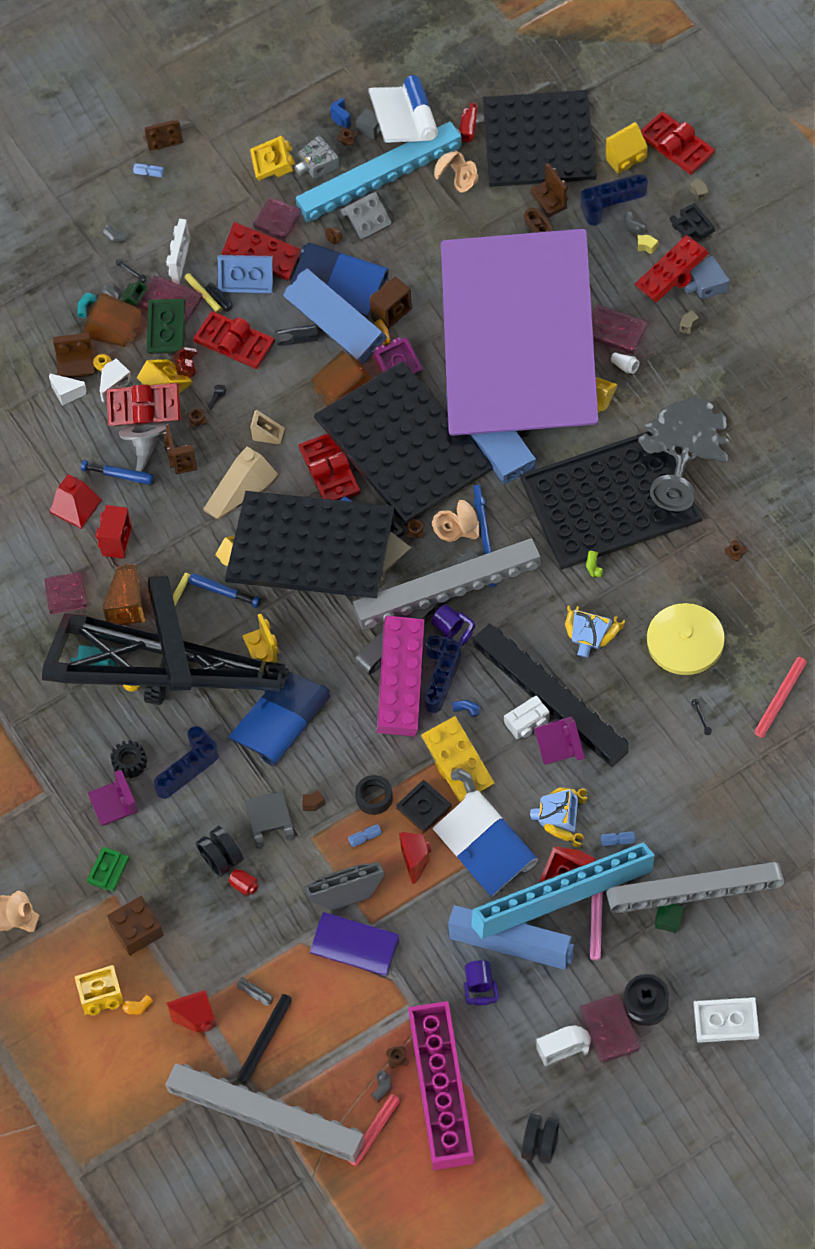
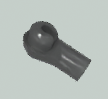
M111 225L103 227L102 233L110 242L127 241L126 232L117 233Z
M384 1070L377 1073L376 1077L379 1088L371 1094L377 1102L391 1090V1077Z

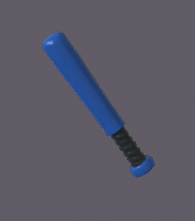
M83 460L81 464L82 471L91 470L103 473L104 475L151 485L154 481V475L151 473L108 465H96L89 463L87 460Z
M193 573L189 578V583L194 586L235 600L244 601L252 604L254 608H258L260 604V597L256 596L254 598L240 593L239 590Z

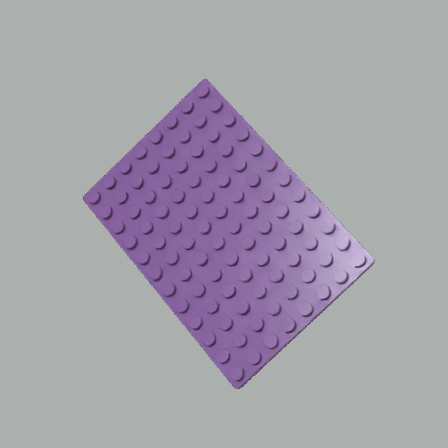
M575 229L443 240L441 242L449 434L454 436L597 424L598 409L586 230Z

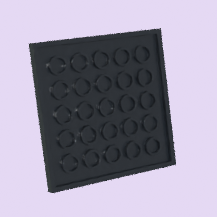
M588 90L483 97L489 187L541 184L545 182V165L548 163L557 170L561 181L596 180Z

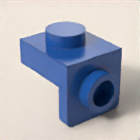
M341 97L330 107L331 119L337 125L348 129L351 126V116L345 111V99Z

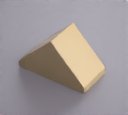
M258 410L254 412L250 426L252 439L254 441L280 444L285 428Z

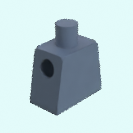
M710 256L690 271L691 281L684 287L686 294L696 291L700 298L705 299L728 292L730 280L714 257Z

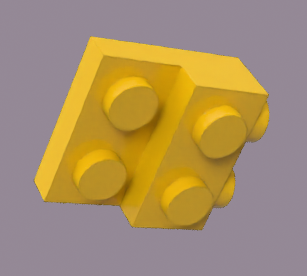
M279 136L250 149L255 176L259 181L273 174L280 177L293 171L292 165H295V160L289 152L292 151L289 141Z
M113 965L74 976L85 1015H97L101 1010L107 1008L114 1010L121 1004H124Z

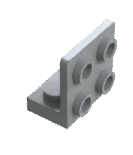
M376 192L340 210L343 217L348 215L360 239L391 224V220Z

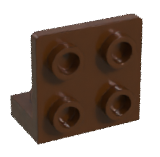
M179 119L145 127L144 134L149 151L183 143Z
M548 163L545 165V182L531 188L530 193L548 218L567 209L568 186L564 180L561 181L557 170Z
M89 332L53 337L58 376L72 378L95 374L92 342Z
M169 424L165 425L166 432H163L170 468L175 469V474L196 471L197 465L193 445H182L174 448Z

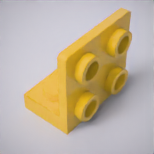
M258 614L260 629L242 635L243 641L251 658L276 663L278 662L277 654H279L276 637L270 632L271 627L268 619H263L262 614Z

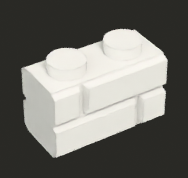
M537 696L504 715L506 727L517 740L521 737H528L535 727L547 724L549 720V711Z

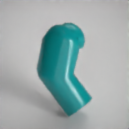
M85 293L79 300L78 317L84 318L87 316L88 303L93 304L96 301L94 294Z

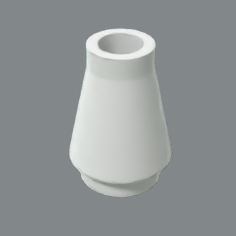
M615 352L611 357V363L627 374H634L639 367V360L634 356Z

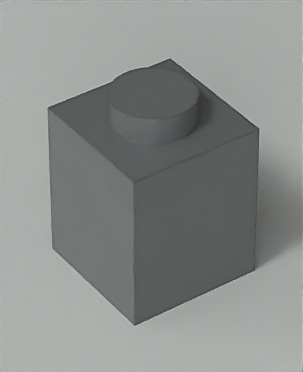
M365 108L356 119V129L358 132L375 140L378 134H382L376 113Z

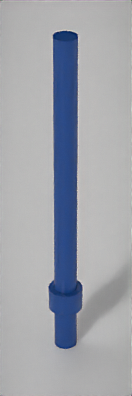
M475 485L473 487L475 494L474 506L478 513L485 555L491 553L484 509L486 503L485 498L482 497L481 486ZM497 583L489 584L490 587H495L497 585Z

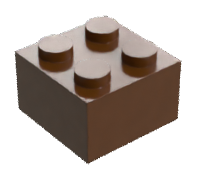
M396 276L386 281L383 287L375 291L369 298L371 319L374 321L382 319L389 330L412 309L411 288Z
M142 895L107 915L111 928L129 956L164 936L160 923Z

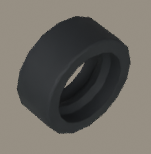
M366 776L356 786V802L365 813L372 815L381 814L388 810L392 804L393 793L391 784L382 776ZM371 786H379L385 790L386 795L383 801L371 804L364 801L363 791Z

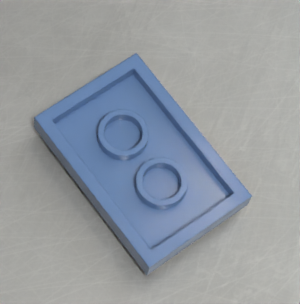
M218 255V289L221 292L273 293V256Z

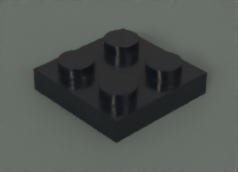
M424 779L396 804V809L423 833L452 808V804Z

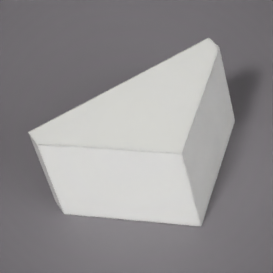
M54 374L49 375L51 386L62 405L86 395L85 382Z

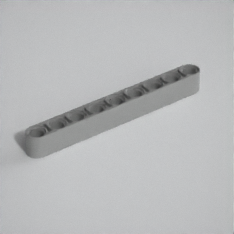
M771 862L616 886L607 890L606 894L611 912L621 913L775 889L784 884V879L779 863Z

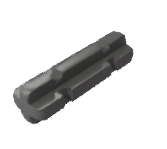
M240 978L237 982V988L246 991V994L254 999L261 1000V1003L266 1006L272 1003L273 996L268 992L265 993L263 989L255 984L249 983L245 978Z

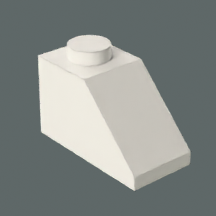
M117 359L107 363L102 369L100 395L104 403L107 401L106 389L124 388L132 382L130 371Z

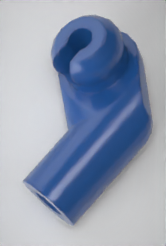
M472 701L452 702L454 712L469 710L470 716H478L480 713L479 705Z

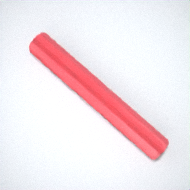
M390 1095L364 1134L365 1142L356 1162L349 1161V1163L354 1166L359 1165L400 1103V1099L397 1096Z

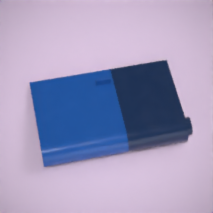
M309 242L303 245L301 250L302 256L290 285L295 282L299 273L307 268L360 314L369 317L371 312L369 298L387 281L389 269Z
M289 671L285 689H281L280 693L266 691L229 735V739L257 752L264 762L274 766L331 697L329 694L330 690L323 684L318 685Z

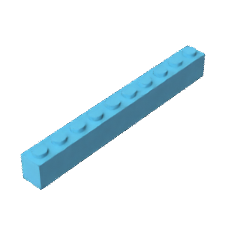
M450 121L437 128L438 135L433 140L409 141L295 197L297 209L306 222L316 220L320 216L332 212L358 197H363L374 189H379L381 186L393 182L419 167L426 166L429 162L441 158L444 154L458 150L462 147L461 135Z
M644 842L477 907L473 909L471 926L481 939L487 938L652 872L655 855Z

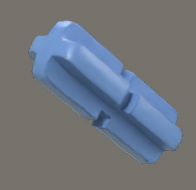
M135 163L133 172L135 174H149V176L162 177L164 169L160 166L150 165L148 167L146 164Z
M375 824L364 829V832L360 831L349 836L348 841L352 847L366 842V839L371 840L381 835L382 832L379 825Z
M632 831L621 832L619 835H616V833L601 835L602 846L635 842V835Z

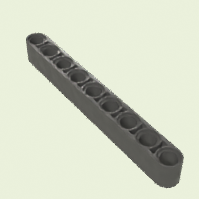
M468 550L452 566L479 556L472 550ZM452 598L442 603L432 604L426 609H418L409 615H401L399 617L424 619L425 625L434 616L436 611L443 605H446ZM383 631L355 658V663L369 675L373 674L381 666Z

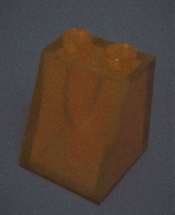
M102 292L90 311L82 333L89 332L91 340L126 347L128 342L132 343L135 338L136 332L133 331L135 327L138 328L142 318L139 316L142 310Z
M342 350L311 381L315 384L313 386L315 391L320 395L323 394L325 397L323 399L324 402L330 405L373 378L357 359Z
M125 564L117 567L103 604L106 622L120 625L145 622L141 582L136 564Z

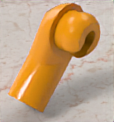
M379 319L374 322V325L387 337L381 344L386 346L391 342L389 331L383 320Z
M145 995L140 1002L125 1001L122 1008L127 1014L141 1015L153 1003V1000L148 995Z

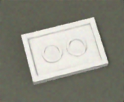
M179 219L178 226L175 225V238L171 240L170 244L171 255L167 256V266H169V276H171L172 284H180L189 247L190 237L186 219Z
M755 998L694 1001L697 1043L759 1039Z

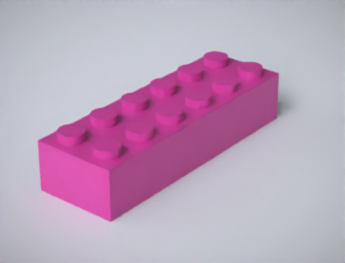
M395 616L385 617L376 733L414 737L418 730L424 619Z

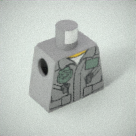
M317 136L299 152L300 163L294 167L298 175L308 172L313 178H317L340 168L339 157L320 136Z

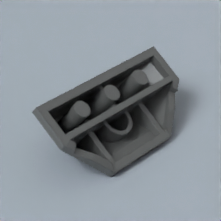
M380 862L359 864L322 876L303 888L309 901L331 910L341 909L346 905L362 902L364 899L370 898L385 874Z

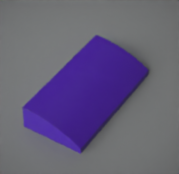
M323 912L310 953L387 976L400 941L399 934Z

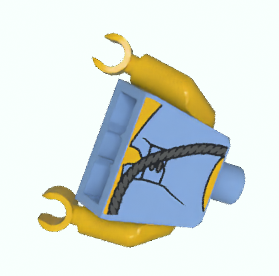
M570 605L567 606L568 614L565 627L568 637L572 639V642L580 644L578 656L588 658L591 648L600 650L601 647L606 646L614 639L619 630H622L625 620L618 623L617 616L614 617L612 624V620L609 618L579 611L578 606L576 610L572 611Z
M559 787L541 798L540 808L531 809V819L539 820V823L546 832L565 841L571 840L572 845L579 848L582 844L576 842L575 839L583 840L584 837L581 833L572 835V832H575L577 804H584L587 801V797L580 795L585 796L587 791L584 788L576 792L574 789Z

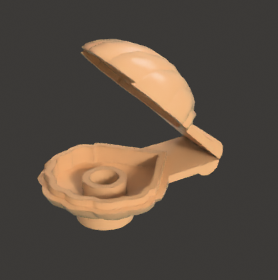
M458 151L444 154L437 161L434 171L436 180L451 164L456 173L455 187L459 192H466L477 183L478 174L475 163L465 161L463 155Z
M464 500L458 501V516L446 510L439 511L433 518V530L442 540L452 542L460 537L479 538V521H477L476 513L473 507Z
M19 890L11 896L1 895L0 931H8L16 927L28 932H34L39 914L32 910V905L27 895Z

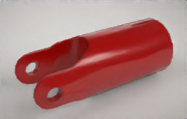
M473 102L470 103L469 109H463L459 134L461 135L462 142H471L474 139L477 105Z

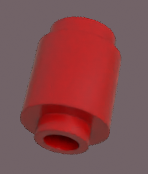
M235 869L228 879L231 886L245 896L254 895L259 888L258 880L244 870Z

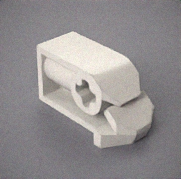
M576 1025L567 1026L536 1039V1047L544 1066H548L583 1051L584 1055L588 1054L591 1037L588 1031Z

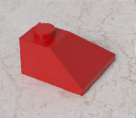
M67 474L57 488L50 513L82 529L102 499L83 481Z
M401 832L399 833L401 852L411 882L415 884L429 862V853L432 852L429 841L424 840L423 835Z
M554 846L540 882L596 861V858L577 849Z
M206 990L166 1002L173 1022L197 1033L208 1032L213 1027H216Z

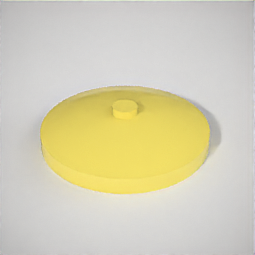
M688 603L675 604L663 609L653 618L647 632V646L653 660L663 669L679 675H693L709 669L720 658L724 647V631L718 618L706 608Z

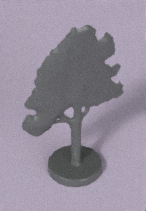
M694 396L661 408L657 414V419L645 425V428L652 436L644 433L639 437L638 442L647 453H660L664 451L676 458L674 475L658 477L653 481L650 488V497L655 504L663 509L682 511L692 506L695 500V489L689 481L682 478L686 463L689 460L699 456L720 462L727 461L728 455L726 451H722L718 444L724 445L729 440L727 437H720L716 433V430L726 429V417L722 412L713 414V404L707 399H699L698 396ZM674 447H682L681 455L677 454Z

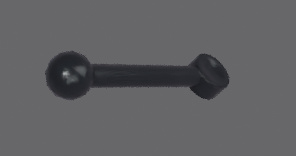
M121 259L116 260L117 266L125 268L139 278L140 282L146 281L145 275H139L125 265Z
M693 699L691 703L695 706L702 721L704 734L710 735L712 729L707 726L699 707L698 699Z

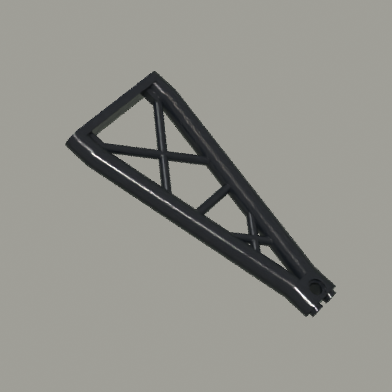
M64 613L43 664L42 680L68 684L169 687L163 658L159 667H132L120 657V655L139 649L162 654L158 634L88 616ZM69 634L83 636L103 652L71 663L59 662ZM99 639L123 644L126 646L111 650ZM183 641L187 661L202 666L197 669L189 668L192 688L254 689L278 693L281 692V689H285L289 668H286V664L261 661ZM111 659L119 666H100L91 664Z

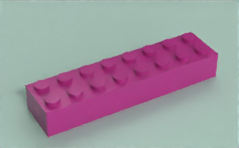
M449 1002L408 1007L433 1170L474 1164Z

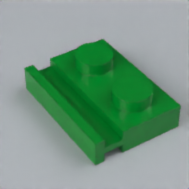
M102 847L87 878V883L114 893L130 860L129 855H123L115 850Z

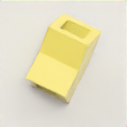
M638 235V251H646L652 255L658 248V240L650 235Z

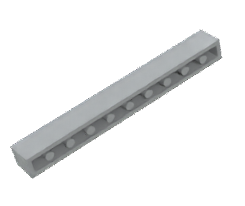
M530 538L378 592L377 598L364 597L353 601L354 612L361 629L373 628L377 624L384 622L386 616L399 617L401 615H409L418 609H426L432 604L445 602L455 596H462L474 589L479 590L491 583H499L502 579L508 577H516L528 570H535L541 566L540 555L533 539Z
M175 1063L165 1084L167 1091L171 1094L353 1163L356 1162L365 1142L362 1132L354 1127L349 1129L343 1127L338 1121H327L317 1113L309 1114L301 1107H290L280 1099H275L274 1101L261 1092L253 1093L243 1085L235 1086L224 1078L216 1079L208 1072L195 1071L187 1064L179 1065Z

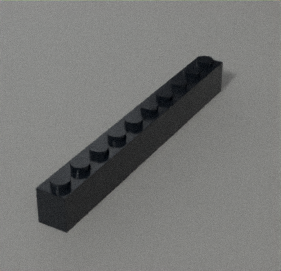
M489 623L473 637L474 647L532 698L537 696L554 718L561 720L572 717L576 722L580 740L610 767H614L628 754L629 744L625 737L616 734L610 724H605L601 721L596 712L590 711L581 699H576L567 687H562L553 675L547 674L541 664L531 660L529 654L524 650L521 651L512 639H507L498 627H493Z

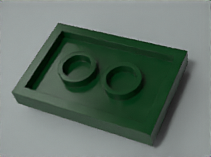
M184 298L148 300V354L184 353L186 306Z

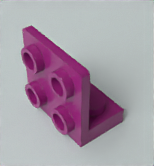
M572 717L534 728L542 761L545 765L573 756L577 761L585 759L576 722Z
M122 770L114 772L116 780L113 783L88 792L101 826L138 812Z

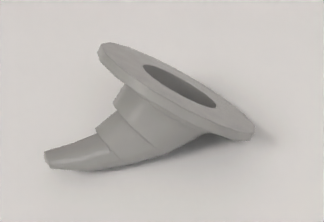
M167 422L134 424L121 429L119 432L120 438L132 440L133 447H136V456L138 458L135 471H143L156 446L158 435L166 432L165 425L168 424Z

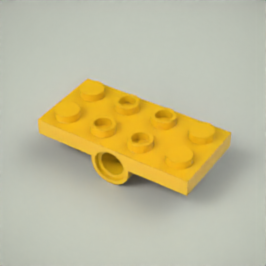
M456 716L421 735L435 759L439 773L444 779L446 778L460 803L465 799L467 793L462 781H454L451 778V772L456 768H461L471 774L476 791L482 792L495 784Z

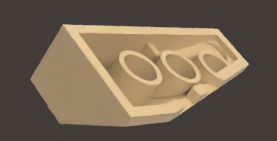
M246 446L235 459L203 510L219 520L235 510L243 502L245 491H265L278 477V473L262 455Z

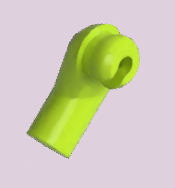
M589 550L586 568L592 577L600 578L603 575V569L596 564L598 552Z

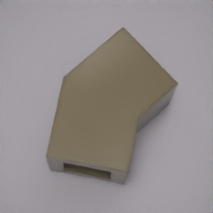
M696 178L690 184V192L696 196L697 201L707 200L708 190L706 184Z
M692 310L683 315L680 322V332L691 334L692 328L699 324V317Z

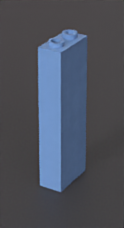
M307 268L299 273L295 282L289 285L283 294L292 305L363 365L375 352L374 349L387 339L381 330Z
M516 431L468 434L474 444L490 461L493 471L503 485L519 478L521 474L536 469L535 457Z
M456 905L453 907L448 922L449 937L452 940L566 970L567 964L572 963L574 944H571V936L522 923L481 939L471 926L473 910Z

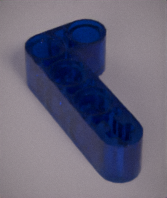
M637 174L583 189L580 194V206L586 222L589 225H598L602 221V208L644 197L648 192V179L642 174Z
M430 635L425 642L426 653L428 657L438 660L425 692L424 701L428 712L437 713L443 707L462 655L459 642L439 635ZM449 667L450 669L444 670L442 668ZM438 683L444 684L442 686H436V684Z
M194 726L188 730L187 737L192 750L154 779L155 792L159 798L165 799L170 797L218 759L219 754L215 741L201 727ZM195 737H201L198 740H193ZM207 750H213L211 753H205ZM193 761L198 762V763L195 764V765H191V764H190V763L193 762ZM177 773H182L179 777L175 776Z

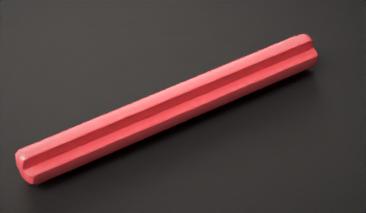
M797 657L755 729L756 736L763 738L766 735L806 665L804 658Z

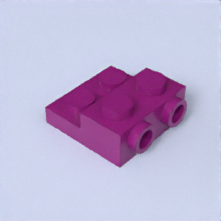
M398 337L392 340L390 345L386 347L381 345L374 349L375 352L372 356L380 372H385L402 361L413 374L423 370L407 337L403 339Z

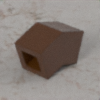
M318 790L313 794H303V811H316L326 804L324 797Z

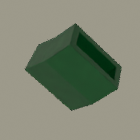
M140 281L129 284L119 302L125 308H133L139 303L148 287Z
M677 904L659 906L654 922L655 928L677 933L684 907Z

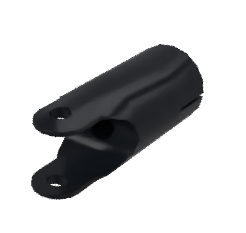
M316 325L276 331V334L288 333L293 336L287 341L278 342L277 345L279 346L318 341Z

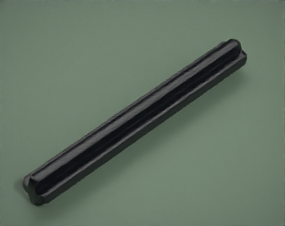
M281 995L237 1076L239 1082L246 1084L249 1081L292 1002V998L289 995Z

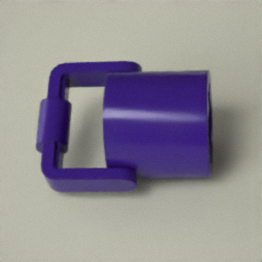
M448 605L440 607L431 620V624L445 634L443 638L456 648H461L468 642L476 626L473 620L462 612H455ZM464 621H466L470 626L460 638L459 643H457L452 637L460 631Z
M478 960L464 966L466 982L463 983L466 1003L476 1006L496 1003L499 998L497 982L492 980L490 962ZM493 988L494 997L492 998L478 997L470 999L469 992L484 993Z

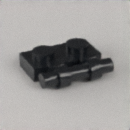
M696 203L680 210V218L677 219L675 215L669 218L672 227L679 231L682 239L686 235L693 240L692 236L694 235L702 239L715 232L714 225ZM688 224L690 229L686 230L683 225Z

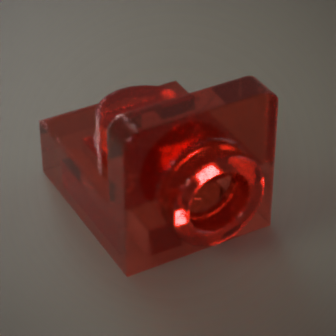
M182 347L173 356L178 375L192 378L195 376L196 370L192 358L198 353L197 349Z

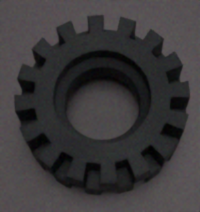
M145 686V703L161 705L164 701L167 687Z
M128 740V744L122 741L123 745L120 746L118 743L116 745L117 749L113 748V754L110 756L115 772L122 770L125 778L127 775L129 779L133 778V774L137 777L139 776L138 772L143 773V768L147 766L145 750L136 741L134 744L132 740ZM127 754L136 756V761L130 765L123 764L121 760Z

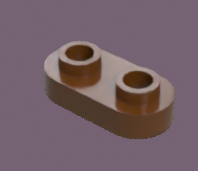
M529 208L525 211L524 222L532 233H539L540 231L551 232V224L539 209Z

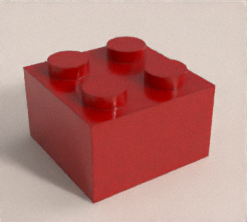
M106 505L104 512L102 511L100 514V528L96 529L95 538L98 539V548H100L102 556L124 559L132 530L129 511L125 507Z

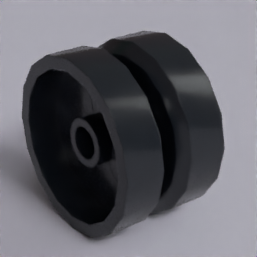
M218 825L209 832L210 838L203 836L195 844L207 865L214 873L222 877L230 871L229 864L235 867L244 858L231 836Z
M652 974L635 976L628 982L624 993V1010L628 1018L640 1026H652L664 1019L668 1012L669 1002L667 985L661 978Z
M531 1113L526 1125L521 1158L533 1160L539 1149V1162L551 1164L558 1143L560 1119L549 1117L542 1129V1116Z

